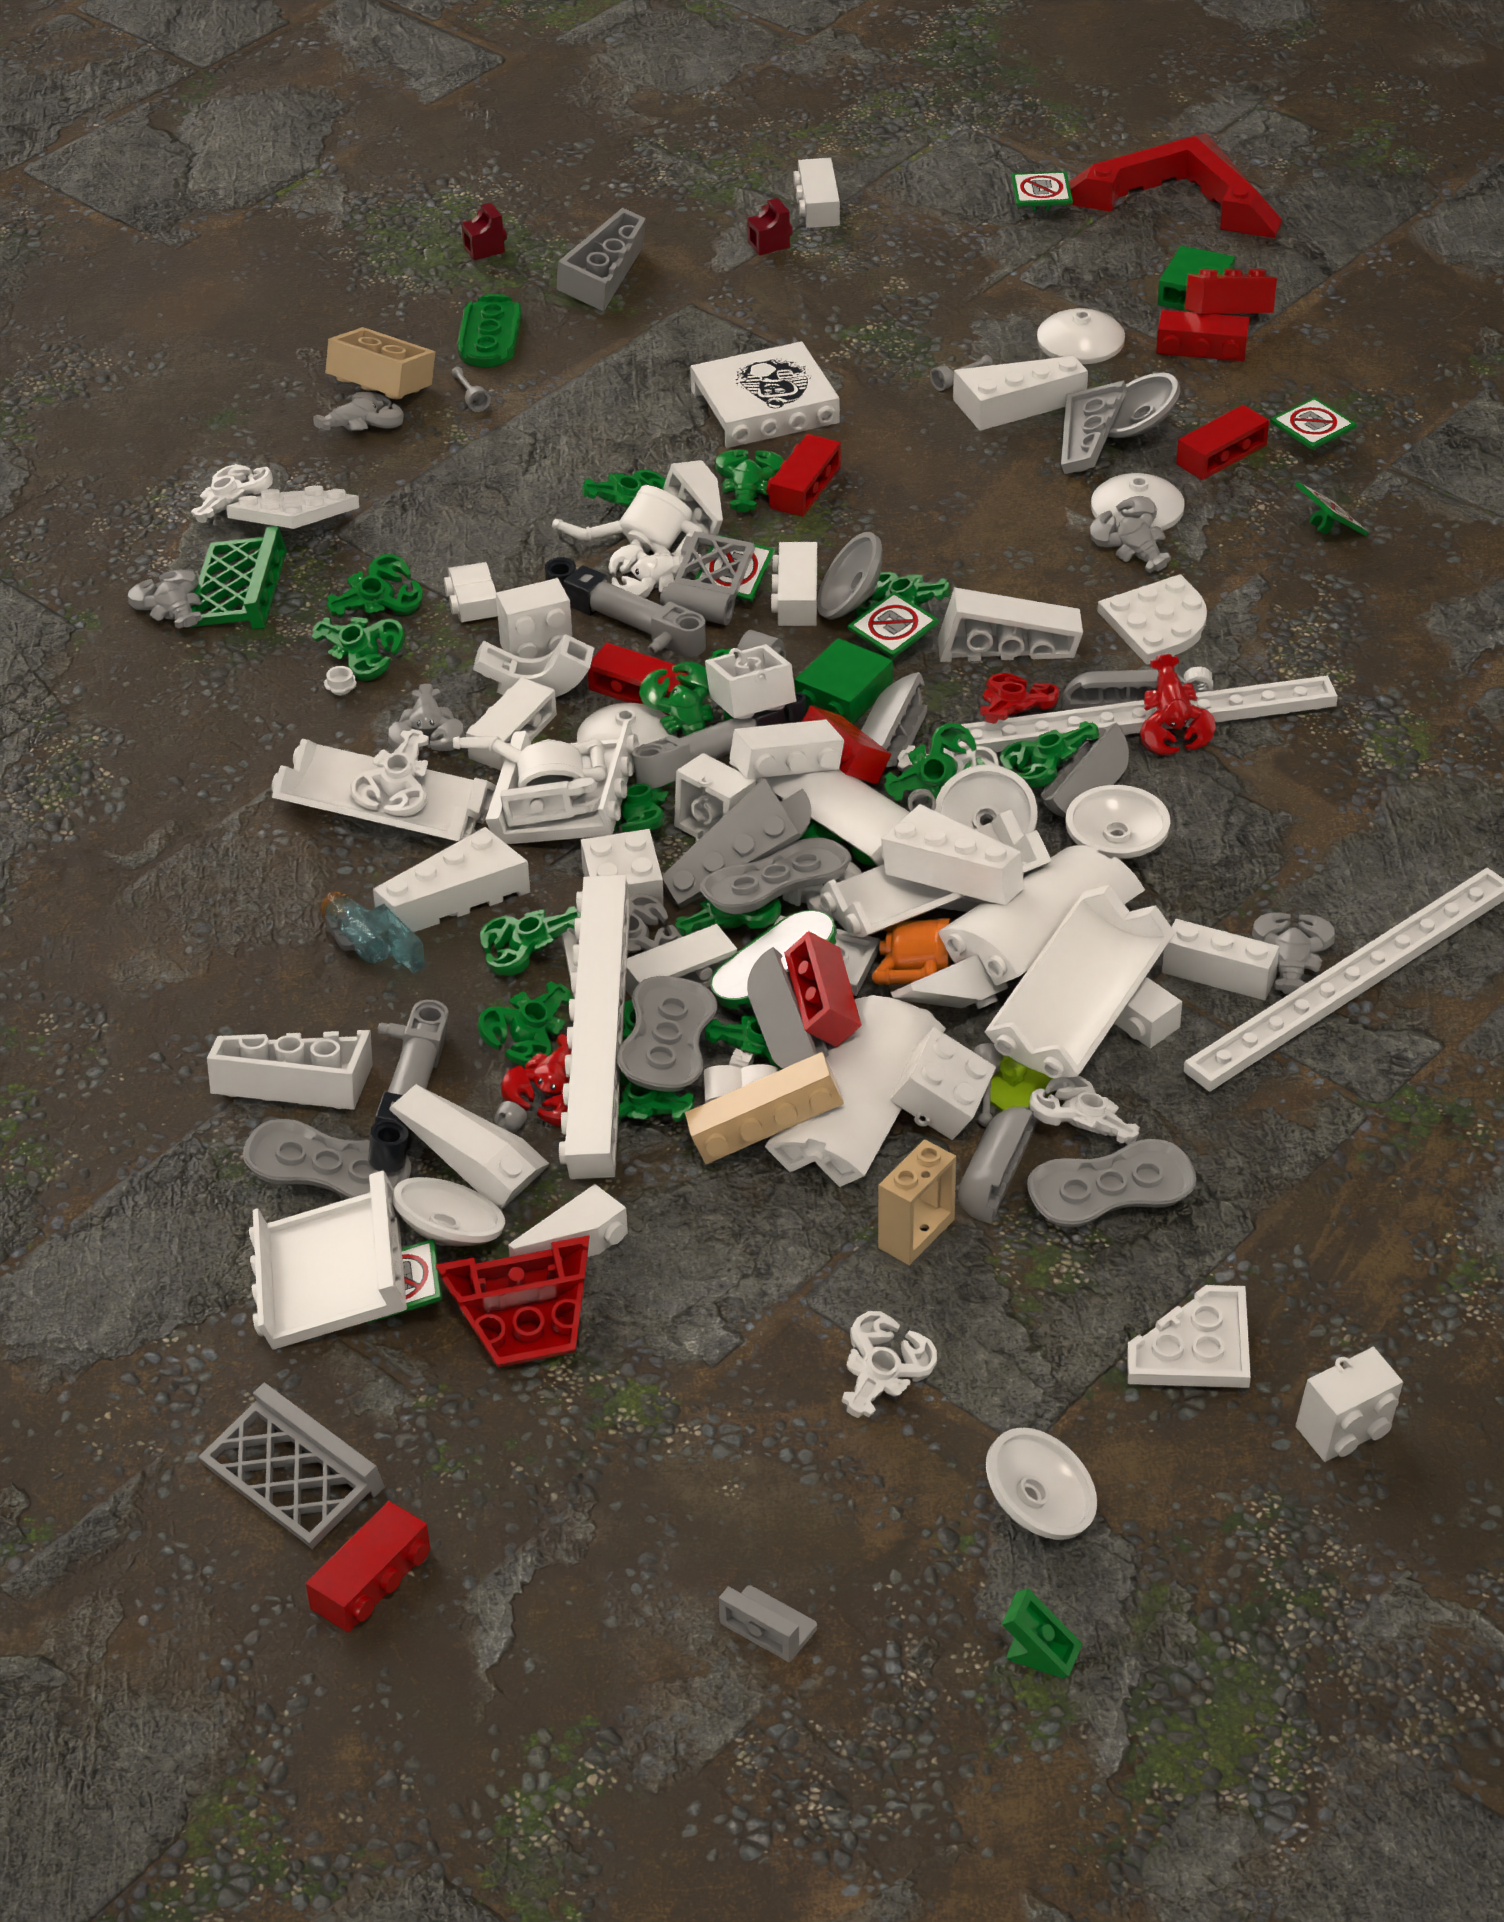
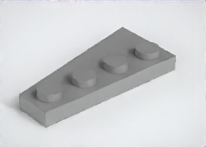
M1124 380L1066 395L1061 458L1064 474L1083 472L1095 466L1126 395L1127 387Z
M764 777L662 875V878L681 909L703 896L700 890V883L712 872L725 867L764 859L800 838V834Z

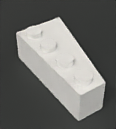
M1075 356L954 370L953 400L978 430L981 431L1064 408L1066 406L1067 394L1087 390L1088 370Z
M954 587L938 635L940 662H952V658L967 657L968 661H981V657L1001 656V660H1014V657L1030 655L1031 659L1074 658L1083 635L1080 609Z
M921 804L881 838L885 874L1005 906L1024 889L1021 851Z
M484 827L375 887L373 894L377 921L399 938L440 924L439 918L447 915H457V917L469 914L471 907L485 902L492 906L503 902V896L515 892L518 896L530 893L528 861Z
M357 1030V1036L339 1037V1031L324 1032V1038L304 1039L301 1038V1033H286V1036H282L277 1040H268L266 1034L217 1036L207 1057L210 1093L229 1097L238 1096L265 1101H282L301 1105H317L354 1110L373 1066L371 1030Z

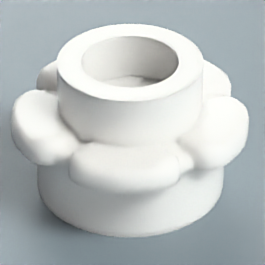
M336 666L328 670L326 674L327 679L324 681L325 688L339 696L348 694L357 684L352 670L346 666Z

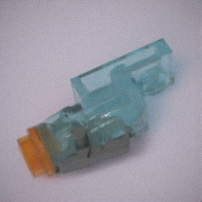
M332 892L323 899L320 906L322 918L342 950H354L362 959L370 964L380 962L393 955L398 963H403L413 974L425 968L423 942L385 904L368 911L356 903L348 894L341 892Z

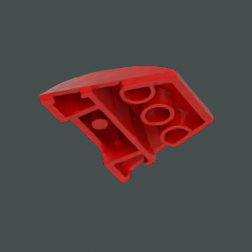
M590 1235L552 1242L551 1249L476 1264L473 1257L435 1265L437 1272L497 1368L576 1352Z

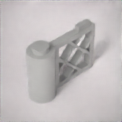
M694 531L692 537L686 536L681 549V555L685 556L674 582H671L668 587L662 589L660 605L664 606L670 601L703 615L705 621L728 625L733 616L737 593L755 551L754 543ZM699 543L712 545L715 549L702 557H699L696 552ZM734 550L744 552L742 558L732 563H729L725 557V554ZM720 557L725 566L709 573L705 564ZM698 567L701 568L705 575L697 580L685 579L688 572ZM728 573L733 578L730 588L719 586L714 581Z

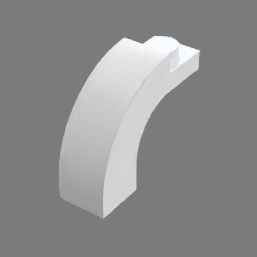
M564 634L557 647L550 654L540 658L528 659L515 656L483 641L477 651L473 670L487 678L498 681L497 693L502 695L522 677L555 689V697L569 692L584 678L590 669L594 647Z

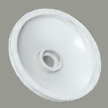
M1076 308L1060 311L1043 321L1037 331V342L1041 350L1052 358L1075 356L1081 364H1093L1108 360L1117 355L1124 346L1125 332L1114 318L1103 312Z
M1128 473L1112 477L1099 485L1091 498V510L1095 518L1110 510L1116 518V531H1118L1122 518H1126L1122 516L1121 512H1118L1116 506L1121 501L1130 497L1144 496L1150 498L1155 503L1157 515L1150 528L1158 526L1162 531L1167 530L1178 523L1184 513L1185 503L1181 492L1167 480L1144 473Z
M618 703L603 707L587 717L578 729L577 743L592 739H599L600 741L619 739L624 721H629L632 733L638 736L639 746L670 735L677 737V732L673 734L667 732L663 723L660 722V719L667 715L661 711L653 710L639 703Z
M996 765L972 766L955 774L940 790L934 810L972 829L981 827V822L984 819L994 820L1000 813L1012 810L1023 835L1035 831L1038 818L1036 799L1029 785L1015 772Z
M1105 785L1081 793L1070 803L1066 812V829L1077 845L1099 848L1100 853L1110 859L1114 857L1118 859H1131L1155 850L1165 841L1170 830V815L1163 802L1145 790L1126 785Z
M428 1177L409 1178L399 1182L392 1194V1203L399 1216L418 1234L429 1240L434 1239L438 1245L461 1247L485 1244L499 1237L505 1225L503 1213L492 1201L478 1192L454 1182Z
M1031 1428L1008 1430L992 1443L986 1457L987 1478L997 1502L1012 1520L1034 1534L1056 1540L1076 1537L1091 1524L1097 1509L1095 1487L1083 1463L1065 1444L1045 1432Z

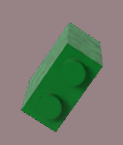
M1180 245L1159 279L1157 305L1192 312L1185 310L1188 274H1200V269H1213L1218 271L1217 274H1224V269H1235L1236 256Z
M837 638L794 679L795 692L806 695L807 710L811 705L839 714L854 724L875 704L879 695L893 684V660Z

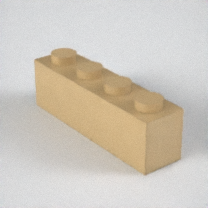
M820 1052L685 1112L691 1137L705 1164H709L844 1104L837 1080L823 1052Z

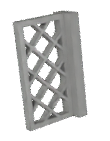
M264 1382L253 1392L256 1401L198 1458L209 1470L313 1549L367 1494L375 1498L385 1486L375 1464ZM258 1417L267 1423V1434L246 1436L247 1428ZM291 1441L295 1444V1455L274 1457V1443ZM267 1444L266 1459L246 1461V1447ZM238 1448V1462L220 1464L215 1460L224 1450ZM319 1462L323 1465V1476L302 1479V1464ZM295 1465L294 1480L273 1482V1468ZM266 1469L265 1484L247 1485L245 1483V1472ZM348 1484L354 1488L344 1499L330 1500L331 1485ZM323 1487L322 1501L301 1504V1489ZM294 1490V1505L281 1507L273 1505V1493ZM322 1512V1521L311 1532H308L301 1526V1514Z

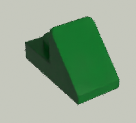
M1029 1588L1017 1591L1002 1622V1625L1014 1637L1006 1658L1011 1662L1060 1678L1069 1677L1083 1643Z

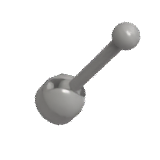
M984 355L980 361L958 369L990 366L993 360L991 356ZM941 365L931 370L930 380L936 390L942 391L953 385L954 370L951 367Z
M454 367L452 369V376L459 379L467 389L465 402L468 407L474 412L484 411L491 401L488 392L481 386H471L463 376L462 368Z
M927 789L913 790L908 797L910 812L919 804L934 811L936 808L934 795Z
M984 1043L975 1047L974 1053L996 1066L993 1074L997 1073L1000 1070V1061L1003 1059V1055L996 1050L994 1044ZM991 1079L983 1095L982 1113L978 1117V1121L983 1127H987L993 1119V1116L990 1114Z
M504 1101L496 1111L494 1117L495 1125L511 1133H516L525 1123L527 1113L520 1105L511 1101Z

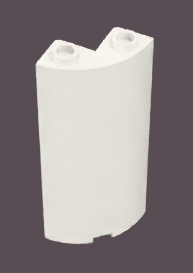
M301 739L300 745L294 751V768L281 765L279 772L275 774L272 781V798L455 841H460L475 833L474 827L476 823H484L496 788L495 784L487 780L478 778L471 780L427 769L424 776L415 777L424 786L427 794V802L422 810L414 815L405 817L386 813L385 806L390 805L388 803L391 797L385 793L381 784H377L382 795V802H377L376 798L370 797L371 800L379 804V810H369L360 806L354 800L350 786L357 775L365 771L381 768L372 763L375 757L319 745L306 739Z
M730 760L729 764H730L735 770L739 771V770L737 769V767H736V766L732 763V761ZM840 769L765 777L775 795L783 800L803 788L810 800L811 819L868 855L877 866L884 865L881 838L910 813L861 780L846 775ZM756 778L754 780L759 783L763 778Z
M1012 810L1000 813L991 823L974 829L1021 851L1023 874L1052 862L1038 831L1035 830L1023 835ZM885 865L878 866L840 882H836L833 879L828 881L819 891L823 910L827 914L832 913L838 923L851 936L856 937L868 936L967 896L885 874Z
M1070 846L1051 857L1052 862L1025 874L1023 876L1024 889L1006 906L985 900L937 933L955 963L978 954L992 982L995 985H999L1017 978L1028 971L1084 891L1111 885L1121 901L1126 904L1145 891L1136 875L1117 857L1110 859L1101 854L1099 848L1093 846Z
M1111 885L1084 891L987 1027L985 1034L994 1043L999 1053L1004 1056H1010L1028 1068L1044 1073L1051 1078L1078 1076L1167 946L1175 931L1156 905L1129 912Z
M870 995L855 999L862 1026L838 1047L827 1042L825 1043L829 1054L826 1060L837 1080L844 1104L772 1135L765 1146L766 1149L789 1172L815 1161L839 1187L865 1176L902 1109L891 1102L890 1098L914 1048L933 1027L943 1033L946 1029L934 1018L930 1011L890 997Z

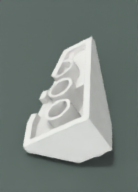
M417 1084L389 1109L480 1195L492 1201L500 1210H503L549 1166V1163L523 1138Z

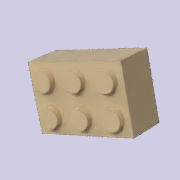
M362 327L328 339L325 373L336 376V379L341 382L360 384L364 390H377L385 393V396L388 398L401 399L404 395L417 393L420 389L432 385L436 351Z

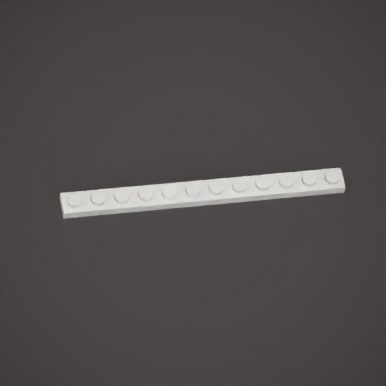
M1327 675L1196 693L1197 701H1189L1192 705L1208 710L1214 717L1215 722H1225L1334 707L1337 705L1338 696ZM1144 700L1013 717L1007 718L1004 721L998 719L995 724L983 721L961 725L969 729L975 739L976 747H987L997 753L1003 751L1008 745L1019 741L1037 742L1039 735L1051 730H1057L1063 734L1079 729L1080 723L1084 721L1088 723L1093 722L1097 725L1099 730L1098 738L1106 732L1104 728L1116 722L1124 735L1140 733L1144 721L1157 708L1154 707L1146 711L1144 709ZM1190 718L1184 727H1188L1194 719ZM1163 723V724L1161 725V726L1164 727L1165 729H1171V728H1172V727L1168 726V725L1165 724V723ZM962 741L958 743L966 751L970 749L966 743Z
M1485 868L1184 1062V1073L1209 1092L1503 902L1504 878L1489 868Z

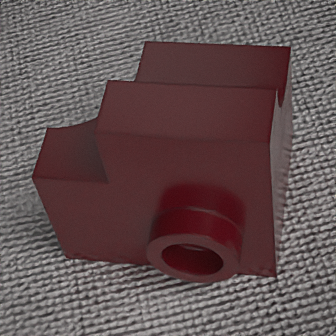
M778 198L767 200V205L762 206L760 214L747 218L748 243L759 256L790 248V236H792L793 231L789 210Z
M492 203L483 204L481 209L477 210V216L474 219L461 223L463 248L473 261L505 253L504 241L507 240V233L502 222V215Z

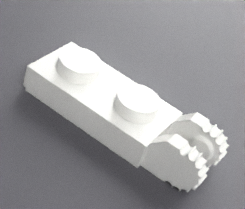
M586 777L575 779L570 783L569 781L501 790L500 799L507 826L572 818L577 814L595 812L600 804L598 796L581 797L574 802L572 798L574 795L590 793L596 790L595 779Z

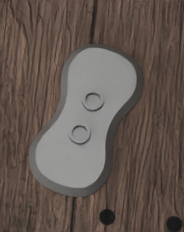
M802 839L783 847L764 859L716 870L701 881L700 890L711 904L723 912L729 914L747 913L765 906L773 899L790 891L823 885L828 881L840 878L851 861V855L846 848L830 839Z
M654 976L644 979L635 987L632 994L636 1023L632 1033L618 1048L617 1063L625 1077L638 1086L664 1092L683 1090L697 1080L703 1071L699 1038L704 1027L716 1014V998L707 987L688 979L672 976Z
M290 1119L270 1120L256 1127L248 1137L243 1151L246 1165L257 1177L274 1184L318 1186L331 1190L345 1199L369 1193V1175L380 1172L375 1170L368 1162L370 1140L353 1141L334 1138L305 1123ZM406 1155V1163L400 1170L391 1173L385 1172L393 1188L399 1182L409 1179L411 1173L409 1157Z
M1144 1139L1130 1143L1120 1150L1100 1158H1062L1044 1162L1032 1170L1028 1176L1027 1185L1034 1205L1048 1221L1061 1227H1080L1108 1212L1121 1208H1159L1174 1205L1193 1191L1196 1186V1174L1190 1159L1178 1146L1165 1140Z

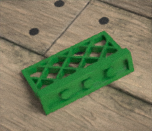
M279 526L266 527L264 537L210 543L198 580L199 583L194 592L199 596L201 605L191 606L192 612L200 613L209 607L213 610L206 614H201L202 620L190 627L250 621L252 629L265 628L287 553ZM252 549H258L250 555L247 554ZM229 552L221 558L217 557L218 553ZM238 558L242 559L233 566L229 565ZM250 566L254 567L245 574L241 573L243 570L247 569ZM220 569L224 570L222 573L215 576L214 578L211 576ZM232 577L236 578L234 581L227 585L223 584ZM244 585L248 586L246 589L239 593L235 592ZM215 588L218 589V591L208 597L205 595ZM227 596L230 597V599L220 605L217 603ZM239 604L243 606L242 610L229 611Z

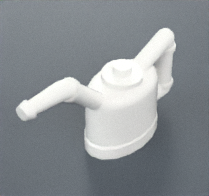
M649 485L641 486L635 499L619 521L591 528L586 527V529L563 522L561 519H555L552 523V528L556 531H562L581 541L593 542L594 539L623 533L632 545L640 546L644 552L653 551L654 553L669 552L670 547L681 531L690 537L693 536L694 531L702 533V528L699 525L690 522L694 514L683 501L665 490ZM686 536L684 537L678 548L675 550V552L671 554V556H685L681 555V549L686 539Z
M458 736L453 738V748L488 749L492 753L496 752L517 763L518 788L569 781L570 783L575 779L586 777L593 778L596 782L603 781L608 772L604 761L605 749L599 739H592L575 745L547 739L529 745L521 751L502 741L498 736L463 738ZM589 755L591 768L584 769L582 757ZM574 795L572 796L573 800L579 798L581 795Z

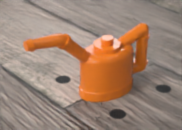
M951 919L905 920L883 929L887 933L886 941H880V955H886V957L872 973L873 982L878 985L886 984V986H890V984H911L951 966L952 958L937 933L949 925Z

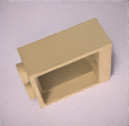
M924 1139L879 1184L878 1248L910 1266L955 1220L956 1156ZM922 1228H927L928 1230H927V1231H922L921 1229H922Z

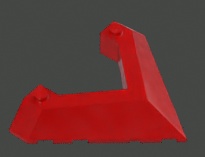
M1207 133L1093 164L1069 181L1073 204L1068 205L1112 212L1118 198L1128 195V190L1141 187V190L1144 191L1162 185V180L1175 177L1176 181L1187 179L1191 183L1196 182L1200 185L1201 192L1210 201L1214 202L1216 200L1221 204L1220 230L1276 238L1282 224L1281 217Z

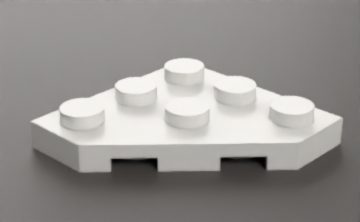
M1205 1285L1195 1293L1194 1299L1182 1308L1177 1306L1156 1322V1327L1143 1337L1138 1335L1128 1342V1384L1249 1388L1251 1376L1245 1286Z

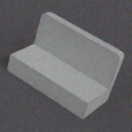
M748 1585L741 1593L728 1586L719 1597V1620L721 1625L789 1663L817 1631V1622L751 1585Z

